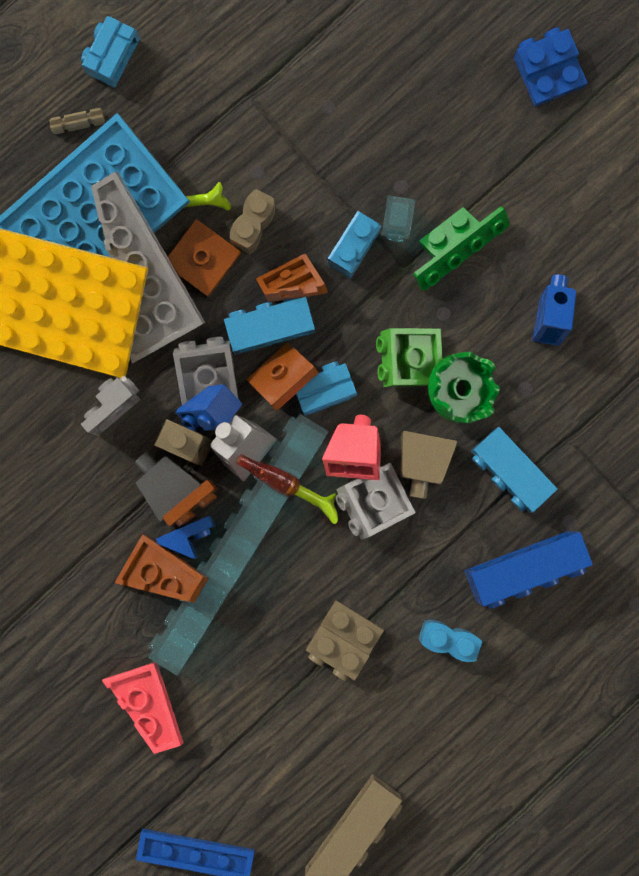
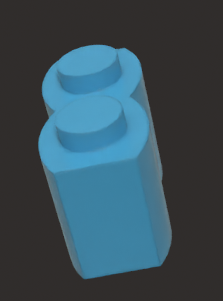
M424 620L418 638L427 649L437 653L449 652L456 659L465 662H475L477 660L482 641L472 632L460 628L451 629L443 622L437 620Z

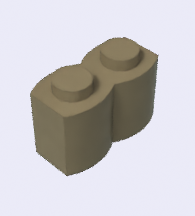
M257 189L247 197L243 206V214L235 220L230 230V241L235 248L249 255L257 249L262 239V230L268 227L275 214L273 197Z

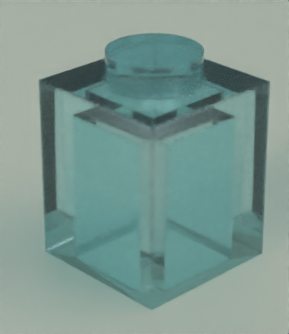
M388 196L381 235H386L387 239L392 241H403V238L409 239L416 200Z

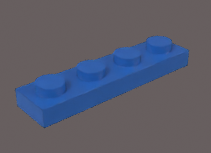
M142 829L136 860L217 876H250L255 849Z

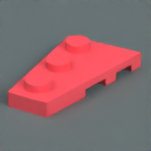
M157 661L102 680L107 688L110 687L115 694L120 707L125 709L132 718L135 728L154 754L183 744Z

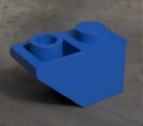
M225 384L208 386L179 407L175 413L182 420V425L192 431L216 430L219 424L230 422L242 403Z

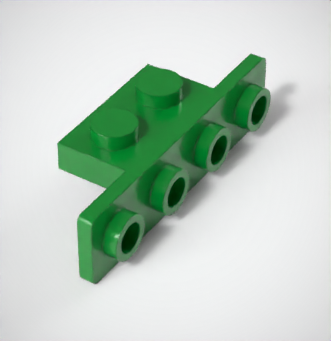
M501 206L479 222L462 207L419 240L422 248L433 257V259L414 273L419 288L422 291H426L429 287L434 286L442 277L459 267L468 257L480 251L485 244L502 234L510 225L506 210Z

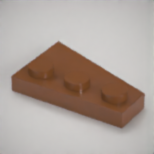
M142 534L115 583L195 603L209 578L164 546L159 545L151 537Z

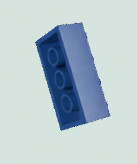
M566 531L466 569L464 572L475 601L483 607L488 606L489 609L505 604L504 599L507 597L515 596L517 599L533 593L531 588L536 586L547 588L558 584V578L570 576V578L585 574L587 572L585 568L593 564L581 533Z

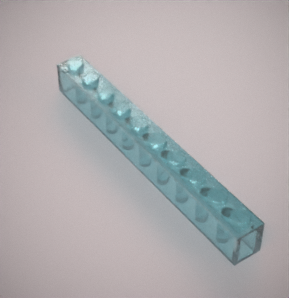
M299 414L297 419L293 416L290 418L283 430L287 433L282 443L277 440L268 454L272 456L271 461L267 467L262 464L253 479L257 480V483L253 490L246 489L239 500V503L243 506L237 515L232 512L224 525L228 529L222 539L217 536L209 549L213 553L207 563L202 561L198 566L197 570L209 579L195 603L180 600L182 604L177 612L172 609L163 624L167 628L162 636L157 633L148 647L152 650L148 658L177 676L291 495V492L287 491L288 484L291 481L299 482L329 431Z

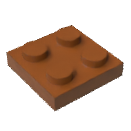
M206 480L162 518L169 526H184L195 517L193 511L197 507L205 508L217 498L214 493L219 489L212 481Z

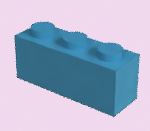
M306 297L283 300L284 303L273 305L272 302L263 303L256 306L255 311L248 313L245 310L230 313V318L224 319L234 355L315 333Z
M500 427L492 430L471 450L475 455L472 458L475 464L484 471L487 468L494 476L491 479L501 491L507 489L513 496L511 499L512 503L521 512L526 510L533 513L557 490L552 482Z

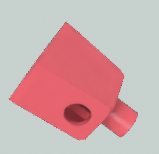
M357 415L354 424L341 423L337 426L322 458L327 476L380 480L381 442L378 428L370 426L371 419L368 416Z

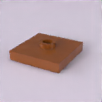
M196 219L169 254L168 259L178 276L209 298L239 258L241 251Z
M287 342L246 380L277 411L319 372Z

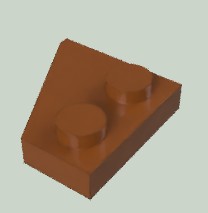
M306 253L256 278L268 302L320 295L328 292L325 283Z

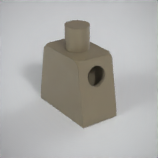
M165 419L154 445L203 467L213 440Z
M408 431L402 432L400 475L401 478L412 480L409 496L426 499L429 483L442 484L457 441Z

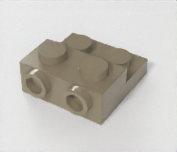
M335 600L306 647V651L310 653L308 658L320 666L327 663L334 667L332 673L344 681H347L349 677L355 681L384 629Z

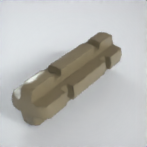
M95 108L91 109L89 113L82 111L64 115V118L60 116L54 117L49 120L53 134L65 133V130L70 132L88 128L90 124H94V126L102 125L105 123L102 109Z

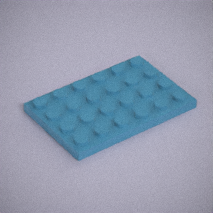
M117 113L0 215V228L109 257L108 251L105 249V237L102 224L98 218L91 188L92 185L118 171L153 233L188 205L190 200Z

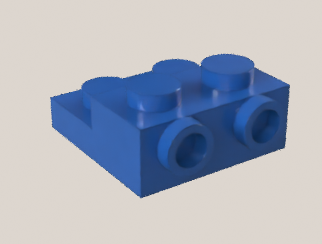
M559 27L554 28L544 34V39L535 42L534 38H529L521 42L519 49L516 50L514 60L534 107L584 88L587 85V80L577 59L579 52L569 29L561 31Z

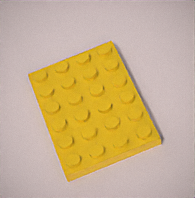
M0 228V345L120 378L123 375L126 376L149 268Z

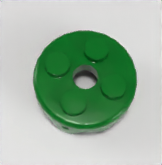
M472 352L455 353L440 360L433 368L428 384L429 397L436 412L444 419L458 424L471 423L492 415L495 411L493 403L500 390L492 377L493 371L496 370L495 364ZM459 381H462L466 388L463 396H460L456 390V385Z

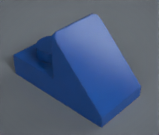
M207 516L156 538V541L159 545L197 559L198 556L190 537L194 536L196 541L210 535L209 529L214 527L215 524L212 517Z

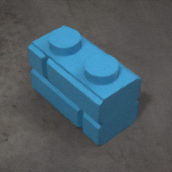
M107 16L104 23L100 22L96 26L93 35L95 40L91 48L86 47L83 51L81 62L85 73L89 76L101 80L112 87H116L140 38L134 28Z
M357 211L327 258V264L351 279L371 248L372 242L379 235L381 225Z
M338 361L323 366V372L318 373L296 393L304 417L357 397V392L345 363L339 365Z

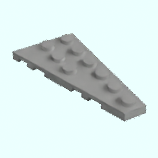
M117 171L92 185L91 188L98 218L103 228L105 249L108 251L109 257L149 268L130 355L131 362L134 363L204 324L205 321Z

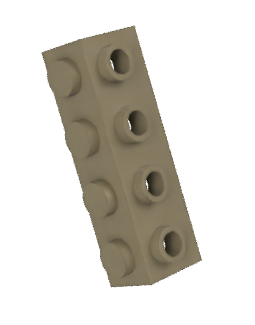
M372 774L306 865L305 876H350L349 874L354 867L357 866L359 868L368 856L366 850L372 842L377 844L385 833L383 827L389 819L394 820L402 809L400 804L402 802L401 795Z

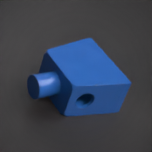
M553 275L551 285H547L540 296L532 341L560 346L571 332L576 290L567 288L569 280L567 276Z

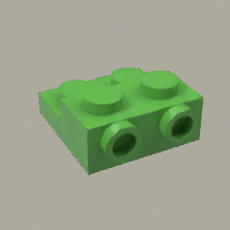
M389 328L381 331V336H378L376 340V349L378 353H382V364L378 367V378L380 381H383V387L428 386L433 368L442 360L441 329Z

